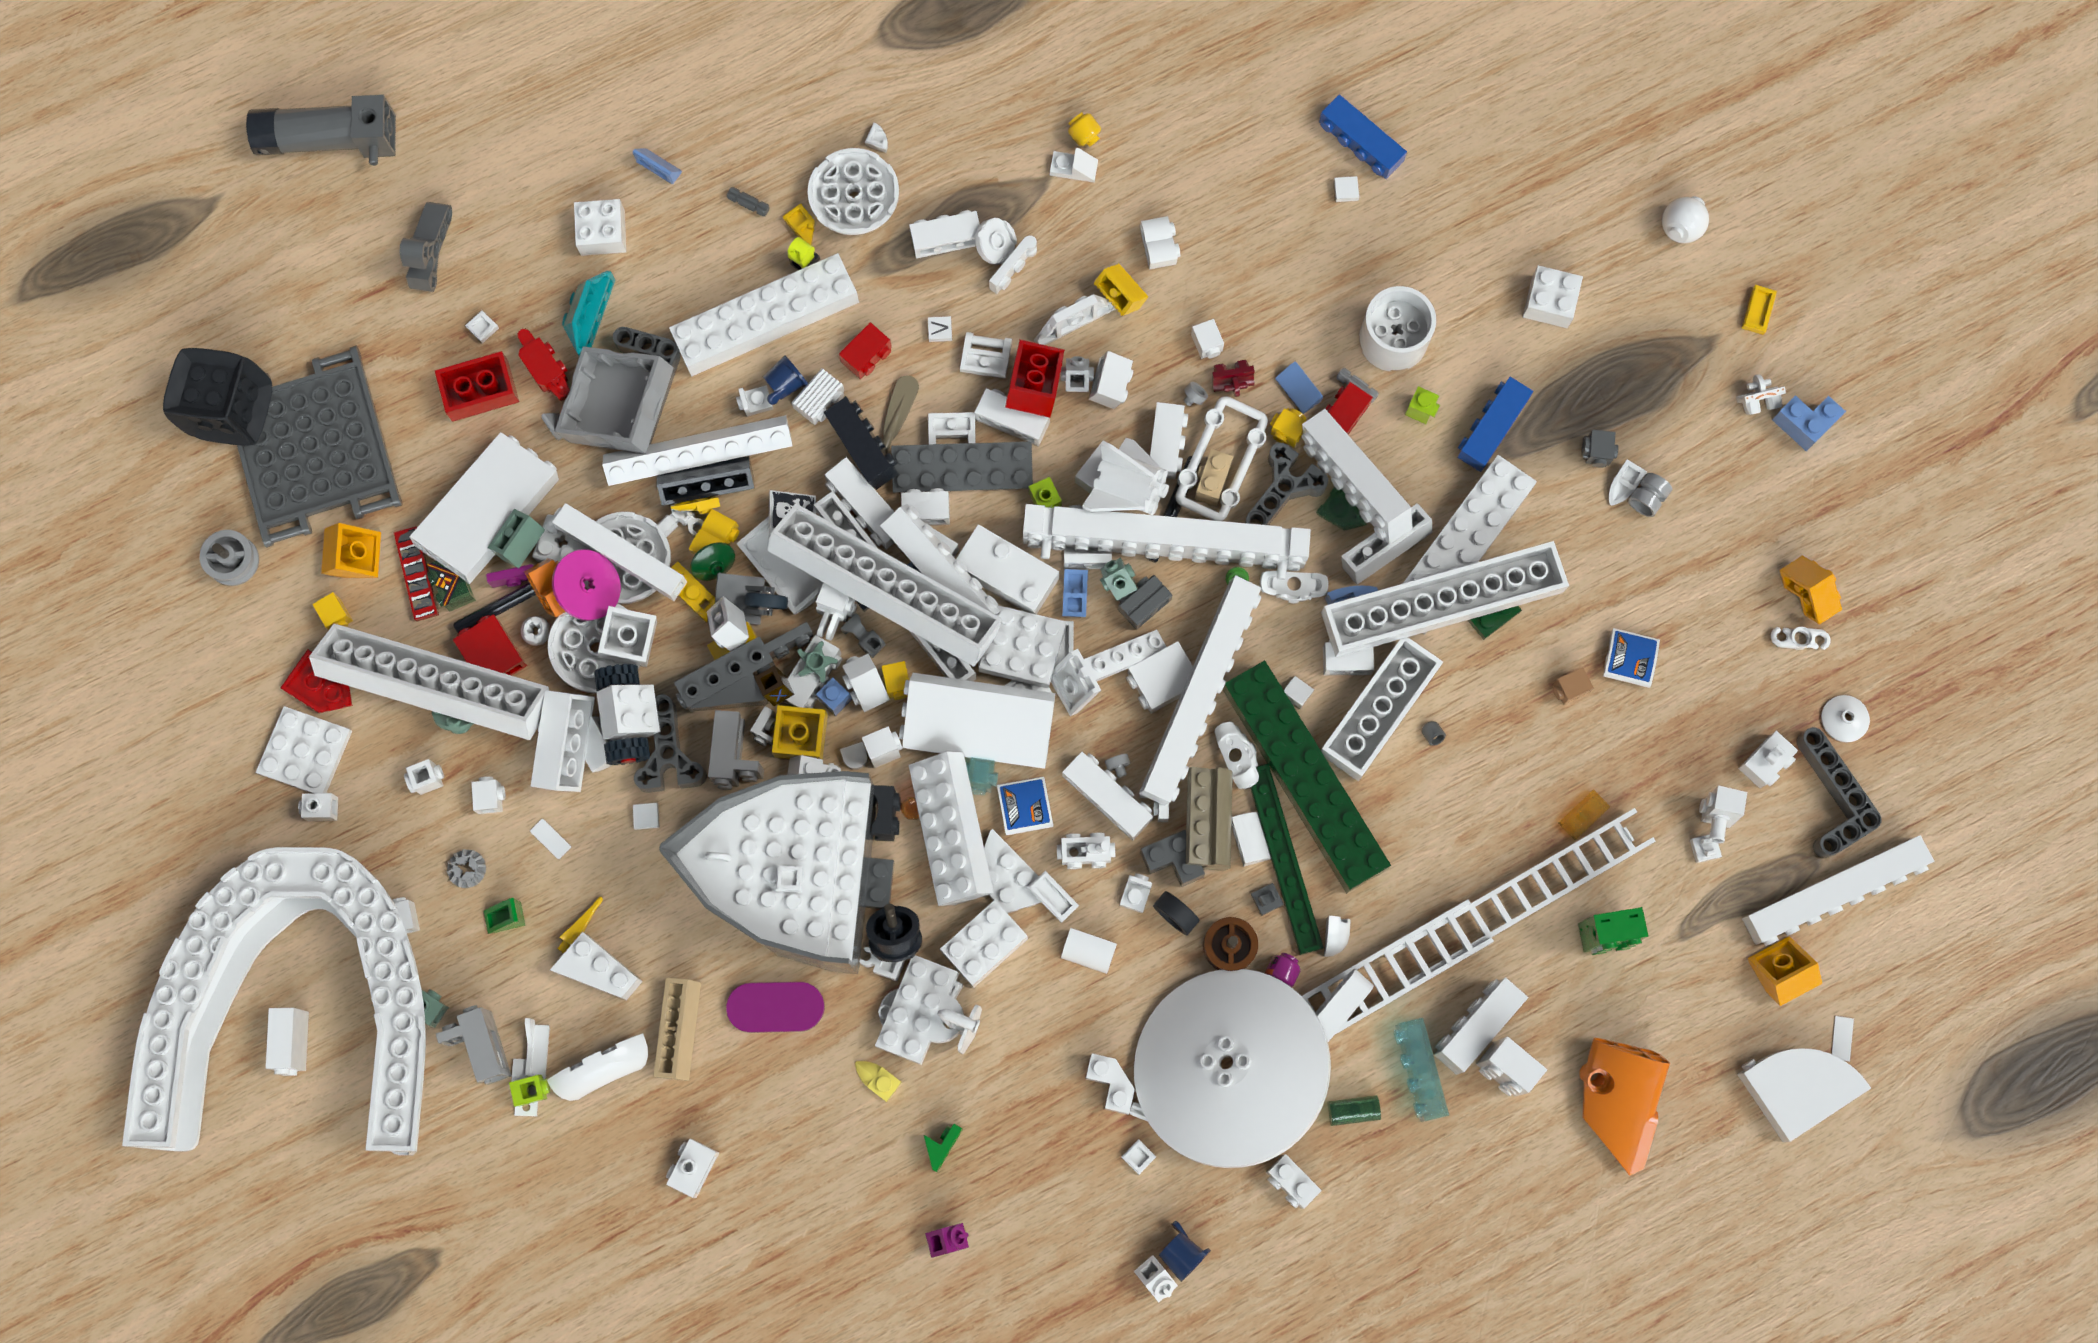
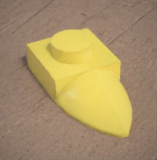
M868 1061L855 1062L857 1073L862 1082L875 1094L888 1102L902 1082L875 1063Z

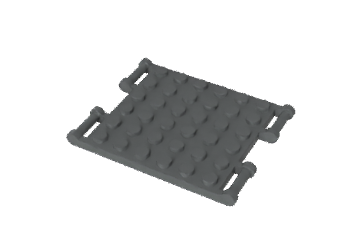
M357 345L350 347L348 351L322 359L319 357L312 359L315 374L273 386L269 410L258 441L255 445H237L260 534L266 548L274 546L275 542L301 534L305 536L312 534L308 517L351 504L356 519L364 518L365 514L391 506L399 507L403 505L361 360V353ZM350 359L353 360L352 363H348L339 367L323 371L324 367H328ZM390 492L391 497L363 506L360 504V500ZM299 520L300 525L270 534V528Z

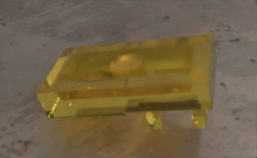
M1593 789L1558 824L1576 840L1610 806Z

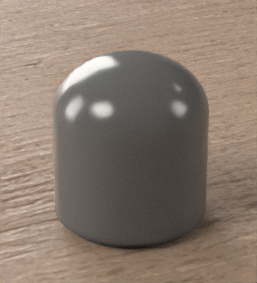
M1435 721L1427 722L1422 728L1423 736L1432 746L1440 744L1446 737L1443 729Z

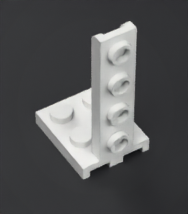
M1155 630L1083 659L1079 650L1076 649L1071 651L1054 668L1051 683L1068 714L1072 716L1077 714L1101 691L1097 681L1132 667L1165 649L1166 645L1158 631Z

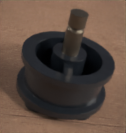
M889 903L884 908L876 911L867 921L866 933L869 938V948L878 960L900 962L913 958L922 945L920 922L917 914L911 909L903 906H894Z

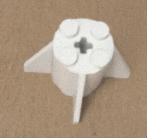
M1126 438L1119 449L1112 444L1102 441L1100 444L1102 461L1097 471L1101 472L1100 478H1095L1094 488L1083 504V509L1091 512L1140 510L1154 515L1160 498H1165L1169 489V485L1165 484L1168 471L1162 469L1132 439Z

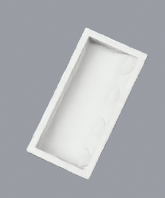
M768 516L736 544L771 587H775V592L778 595L788 597V608L796 615L817 600L824 582L767 551L769 536Z

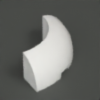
M643 1034L619 1042L602 1053L599 1051L582 1059V1062L571 1068L567 1067L547 1079L548 1084L559 1097L573 1101L579 1100L590 1092L616 1079L641 1070L646 1065L648 1058V1047Z

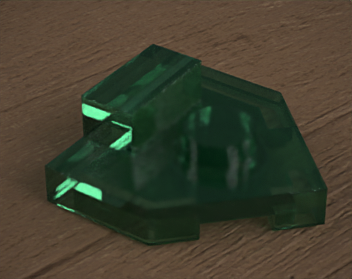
M1335 486L1329 493L1330 496L1325 503L1316 511L1319 517L1344 531L1367 525L1361 517L1357 506H1351L1345 497L1344 491L1342 489L1338 490Z

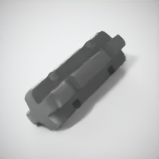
M731 187L727 193L729 200L737 201L739 205L753 212L757 211V214L763 217L769 212L770 207L767 203L759 202V199L745 192H740L735 187Z

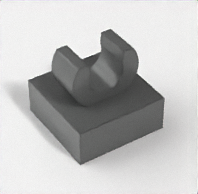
M1273 883L1251 893L1261 916L1284 905Z

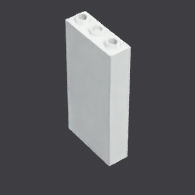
M500 432L410 535L413 545L470 584L495 555L488 546L512 511L516 509L529 515L558 482L557 468L549 461L543 462L532 449H525L520 446L519 441L513 436L509 435L507 437Z
M913 673L910 680H906L904 694L908 695L907 703H903L902 717L906 718L905 725H901L899 739H903L902 748L934 753L962 752L964 757L1045 769L1056 693Z

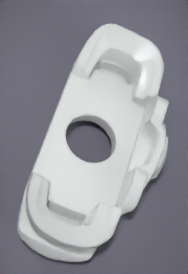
M1266 571L1261 574L1260 587L1262 592L1286 600L1288 603L1297 604L1299 601L1325 596L1328 591V577L1319 573L1286 572V579L1279 580L1277 579V571ZM1291 577H1297L1301 581V587L1296 591L1290 590L1287 586V582Z
M1233 722L1220 724L1215 728V735L1226 765L1233 772L1235 784L1239 789L1252 787L1259 779L1256 766H1258L1256 760L1257 751L1254 744L1247 739L1245 734L1241 733L1239 727L1234 725ZM1235 748L1240 749L1242 753L1241 759L1237 762H1232L1229 759L1230 751Z

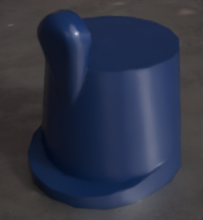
M786 355L762 376L774 391L767 397V401L771 405L777 404L779 400L784 399L801 387L805 388L808 384Z
M1174 1221L1171 1225L1179 1234L1163 1249L1159 1256L1182 1282L1211 1250L1207 1248L1203 1251L1189 1239L1180 1223Z

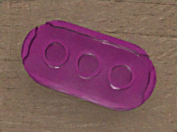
M805 982L746 983L733 990L726 1004V1012L730 1022L737 1029L747 1033L808 1031L818 1024L825 1011V1002L821 993L813 985Z

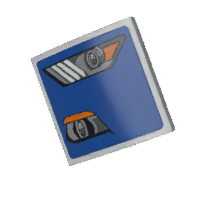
M1613 628L1610 635L1608 654L1605 658L1603 676L1650 688L1660 640Z
M1044 777L997 785L1006 835L1053 827Z

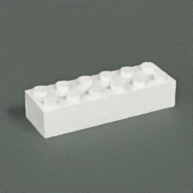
M1326 409L1302 424V438L1305 441V446L1303 447L1310 458L1314 457L1318 461L1317 464L1320 470L1332 477L1331 481L1338 490L1342 489L1350 505L1357 506L1363 520L1366 523L1370 522L1374 526V531L1381 540L1385 539L1390 545L1412 530L1411 506Z
M1410 638L1400 639L1321 749L1324 757L1359 781L1443 661Z
M944 752L910 764L909 770L938 906L958 905L993 894L964 753Z

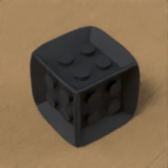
M184 348L179 351L171 369L163 400V412L167 419L181 431L198 439L230 445H255L262 433L272 397V381L249 358L220 350Z

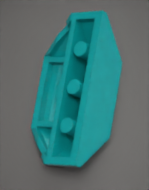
M605 271L578 285L576 292L571 294V306L569 312L564 314L562 326L579 357L583 347L592 348L616 281L611 271Z

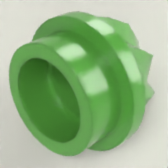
M1233 567L1226 573L1225 580L1227 585L1235 576L1249 581V574L1242 567Z

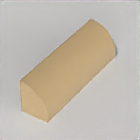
M666 978L653 1077L689 1081L700 997V982L689 979Z

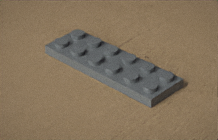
M1032 441L891 446L892 456L897 462V465L894 467L899 473L892 478L893 493L907 492L910 489L928 492L935 488H940L944 491L1029 489V486L1033 484Z

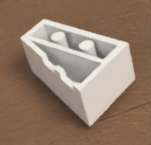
M584 932L579 935L550 969L555 973L625 1000L643 982Z

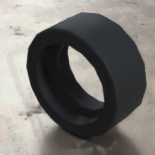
M1165 891L1153 905L1154 909L1170 925L1184 935H1188L1200 921L1187 905L1170 892Z

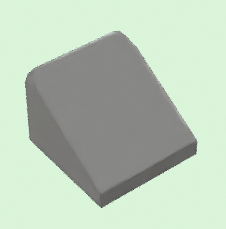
M542 414V420L555 439H558V441L562 439L561 436L555 433L560 414Z

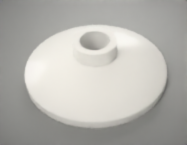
M1840 695L1832 698L1825 704L1821 713V722L1826 733L1833 739L1840 742H1853L1860 739L1867 732L1870 717L1867 708L1860 700L1852 696ZM1845 713L1851 715V721L1845 719Z

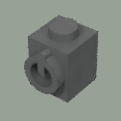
M1592 430L1588 436H1584L1581 453L1583 458H1586V464H1592L1593 467L1604 468L1609 466L1613 459L1617 458L1616 432Z

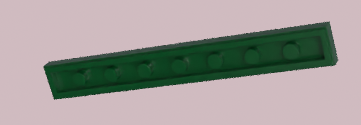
M1269 763L1256 766L1259 779L1255 785L1250 787L1299 955L1321 950L1324 947Z

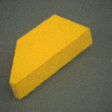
M800 203L782 217L797 237H800L812 246L815 221Z

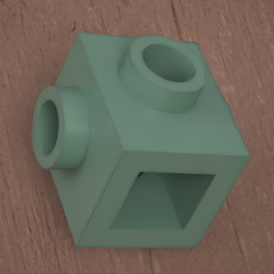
M1121 558L1107 562L1100 569L1103 578L1100 579L1106 591L1111 590L1116 600L1137 590L1133 579L1136 576L1131 565L1129 563L1125 565Z
M431 989L428 992L422 990L425 1023L435 1028L450 1007L439 1001L442 996Z

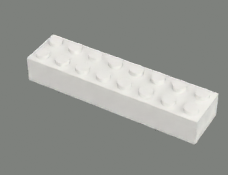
M837 253L671 326L669 329L692 377L859 303L857 291Z
M1497 455L1404 583L1478 563L1537 481Z

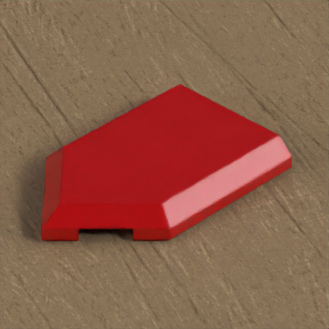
M307 649L280 687L318 713L353 706L348 685L314 675L309 658L312 651Z

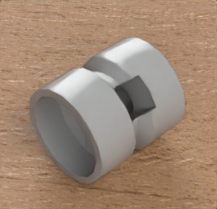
M1647 473L1640 483V488H1636L1628 502L1640 514L1654 517L1662 506L1661 502H1664L1671 493L1672 486L1661 476Z

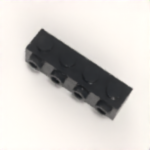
M845 396L824 411V414L867 482L877 490L899 474L894 467L897 465V462L890 453L886 454L883 450L886 445L878 435L874 436L872 431L875 428L868 418L864 419L861 413L864 411L856 400L852 402Z
M745 456L657 475V488L662 506L755 489L750 457Z

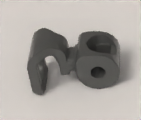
M857 613L841 627V631L844 634L850 632L855 635L859 640L858 645L866 654H869L872 659L886 646L885 642L875 631L871 630L868 632L865 630Z

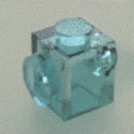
M971 757L970 763L966 762L972 794L985 795L986 792L991 793L992 786L997 787L998 772H994L995 760Z

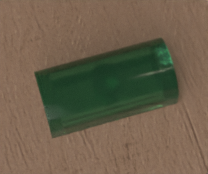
M1377 1095L1327 1102L1331 1126L1381 1120V1109Z

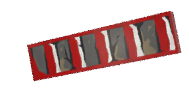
M417 526L394 532L413 617L417 622L439 616L425 553L415 547L410 538V535L417 529Z

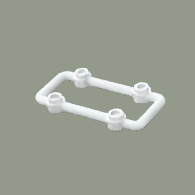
M1228 396L1219 398L1214 409H1210L1205 415L1204 422L1206 427L1187 469L1182 470L1177 479L1179 487L1176 492V501L1178 504L1213 521H1223L1226 519L1230 509L1236 507L1239 503L1240 495L1238 491L1257 448L1262 447L1266 441L1264 431L1268 423L1267 416L1263 412ZM1228 406L1259 422L1256 428L1252 429L1247 435L1248 447L1230 488L1224 490L1220 496L1222 506L1220 511L1216 512L1186 498L1185 495L1187 490L1191 489L1197 482V474L1195 472L1214 430L1222 425L1224 421V414L1222 412L1224 407Z

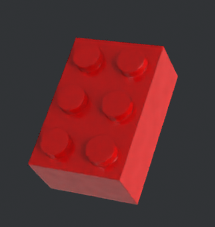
M1019 339L1005 408L1051 418L1065 349Z
M502 351L435 370L444 409L452 422L520 402L509 361Z

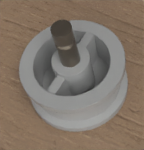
M221 530L209 536L203 543L200 550V563L203 570L217 582L227 586H236L247 582L255 574L259 565V553L255 545L241 533L234 530Z

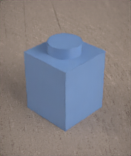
M834 678L816 694L818 700L835 716L852 700L850 693Z

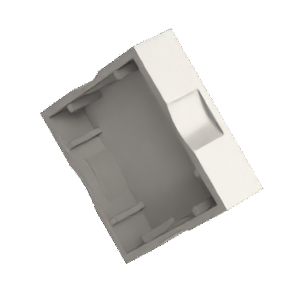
M583 347L573 375L571 390L564 402L555 433L569 443L646 454L673 367L660 356L639 353L622 354L607 349Z

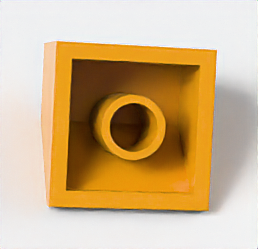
M342 523L326 527L324 529L321 574L341 578H377L381 532Z
M1790 936L1748 958V962L1766 993L1779 1006L1822 984L1818 963Z

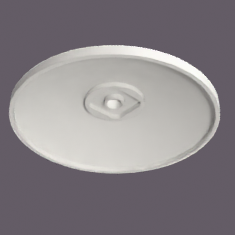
M1247 969L1208 972L1194 977L1174 989L1160 1002L1147 1020L1138 1041L1134 1061V1081L1139 1104L1147 1121L1157 1135L1181 1155L1201 1164L1220 1168L1253 1166L1266 1162L1291 1148L1310 1129L1321 1111L1328 1092L1331 1073L1328 1041L1318 1017L1309 1004L1293 988L1281 980ZM1225 1057H1232L1233 1065L1229 1069H1222L1221 1061Z

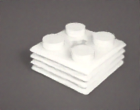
M550 514L546 516L543 524L545 531L537 541L532 555L537 562H542L547 558L553 559L554 562H559L567 554L577 551V548L581 549L582 544L556 529L552 523L553 515ZM566 540L568 544L560 548L559 542Z

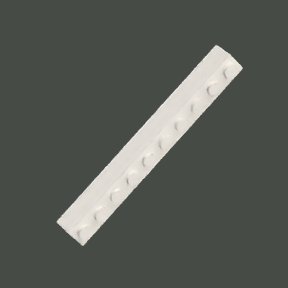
M833 491L814 504L816 513L820 517L877 548ZM909 631L946 678L967 681L976 680V673L968 663Z
M1238 576L1233 577L1229 581L1139 794L1164 806L1176 800L1180 791L1177 788L1180 779L1184 780L1189 770V767L1186 766L1189 757L1193 758L1198 749V745L1195 744L1197 738L1204 734L1207 723H1205L1208 714L1211 715L1215 709L1216 702L1214 698L1217 693H1221L1226 681L1223 680L1225 672L1231 670L1234 664V659H1232L1234 651H1238L1243 642L1242 632L1244 629H1248L1252 621L1250 613L1253 608H1257L1261 600V596L1258 595L1261 587Z

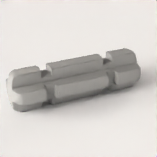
M1346 368L1341 369L1338 373L1337 380L1341 383L1348 385L1351 382L1373 397L1371 403L1378 397V391L1374 388H1368L1369 385L1355 375L1352 376L1351 372Z

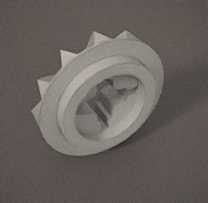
M462 849V851L454 853L453 857L448 861L446 872L450 881L456 886L470 888L480 883L484 878L486 863L478 852ZM469 861V866L475 872L466 871L465 875H462L463 870L458 865H466Z

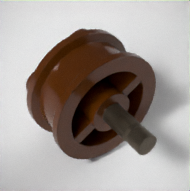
M1236 917L1222 918L1212 924L1203 941L1204 955L1209 964L1216 970L1238 971L1245 969L1251 964L1258 952L1257 934L1253 927L1243 919Z

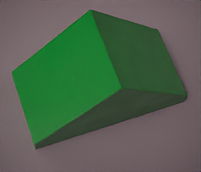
M509 898L484 910L488 934L526 926L522 904L515 898Z

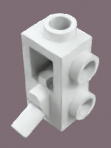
M1091 833L1090 837H1081L1080 834H1067L1066 838H1061V845H1057V859H1062V865H1067V869H1081L1082 864H1091L1092 868H1106V863H1111V857H1115V843H1110V836L1105 837V833ZM1077 849L1079 853L1073 857L1069 854V851Z

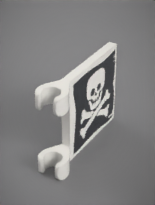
M769 491L768 545L771 532L796 503L816 514L814 507L816 496Z

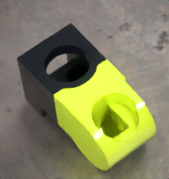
M800 237L793 240L787 254L790 265L798 271L817 263L820 260V256L814 252L815 248Z

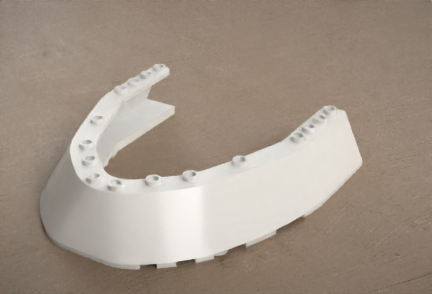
M275 847L252 854L248 857V860L237 868L233 867L220 878L221 881L209 893L206 892L195 905V911L190 915L189 921L179 938H175L160 968V977L151 997L147 1013L143 1014L137 1037L122 1146L186 1152L193 1150L198 1145L210 1050L242 982L254 960L271 940L302 914L322 909L333 913L357 938L365 978L368 980L371 1000L375 1010L374 1018L377 1027V1041L366 1150L391 1151L397 1155L413 1156L417 1152L426 1050L425 1014L415 958L397 907L380 882L355 858L340 850L311 847Z

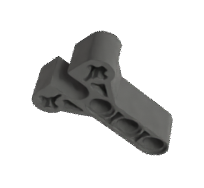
M426 202L413 237L410 239L403 238L401 241L400 258L402 265L409 267L406 279L410 289L434 292L436 289L439 253L452 219L451 205Z
M1284 443L1274 444L1268 456V463L1272 467V484L1248 513L1245 523L1250 524L1251 520L1257 519L1262 525H1270L1289 500L1308 495L1312 497L1323 495L1328 485L1327 475L1311 464L1302 476H1292L1289 470L1297 461L1299 453ZM1280 454L1283 455V457H1280L1279 459H1277V458L1275 457V456H1278V455H1280ZM1319 481L1321 484L1315 487L1313 483ZM1286 484L1290 490L1286 492L1281 491L1278 485ZM1268 501L1273 502L1276 508L1267 509L1264 503Z
M658 695L655 697L660 732L654 734L655 751L645 766L636 771L634 782L641 791L646 793L665 791L664 773L669 768H676L678 785L681 789L701 786L706 781V771L699 763L691 762L680 750L676 705L669 696ZM668 702L670 704L666 712H659L658 709L662 703ZM664 726H671L672 730L668 735H661V729ZM666 749H673V756L669 759H664V751ZM696 769L699 774H696L695 779H692L690 775ZM648 775L651 780H648L647 785H645L642 781Z

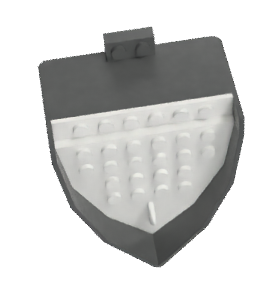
M837 771L774 777L718 798L663 841L659 847L661 854L706 909L776 955L831 972L858 974L865 909H882L891 902L895 861L871 858L873 844L872 824L875 822L877 799L874 795V783L869 773ZM777 865L803 866L802 892L776 891Z

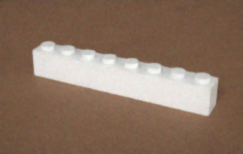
M785 415L650 444L646 454L630 451L604 454L603 468L608 486L790 447L792 446V438Z
M1920 835L1742 918L1755 945L1763 942L1767 946L1778 941L1777 935L1785 932L1789 936L1799 931V925L1805 922L1810 926L1821 921L1820 915L1826 912L1831 916L1842 911L1841 905L1847 902L1852 906L1865 900L1864 894L1871 892L1872 896L1886 890L1884 885L1890 882L1895 886L1908 880L1906 875L1914 872L1916 876L1929 870L1927 865L1935 861Z

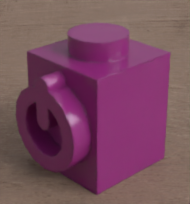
M963 1223L925 1233L931 1258L969 1248L967 1241L969 1234L965 1232Z

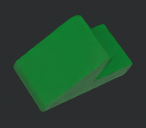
M953 1124L952 1127L947 1125L940 1137L943 1140L941 1145L924 1135L932 1170L935 1172L939 1171L963 1128L956 1124Z

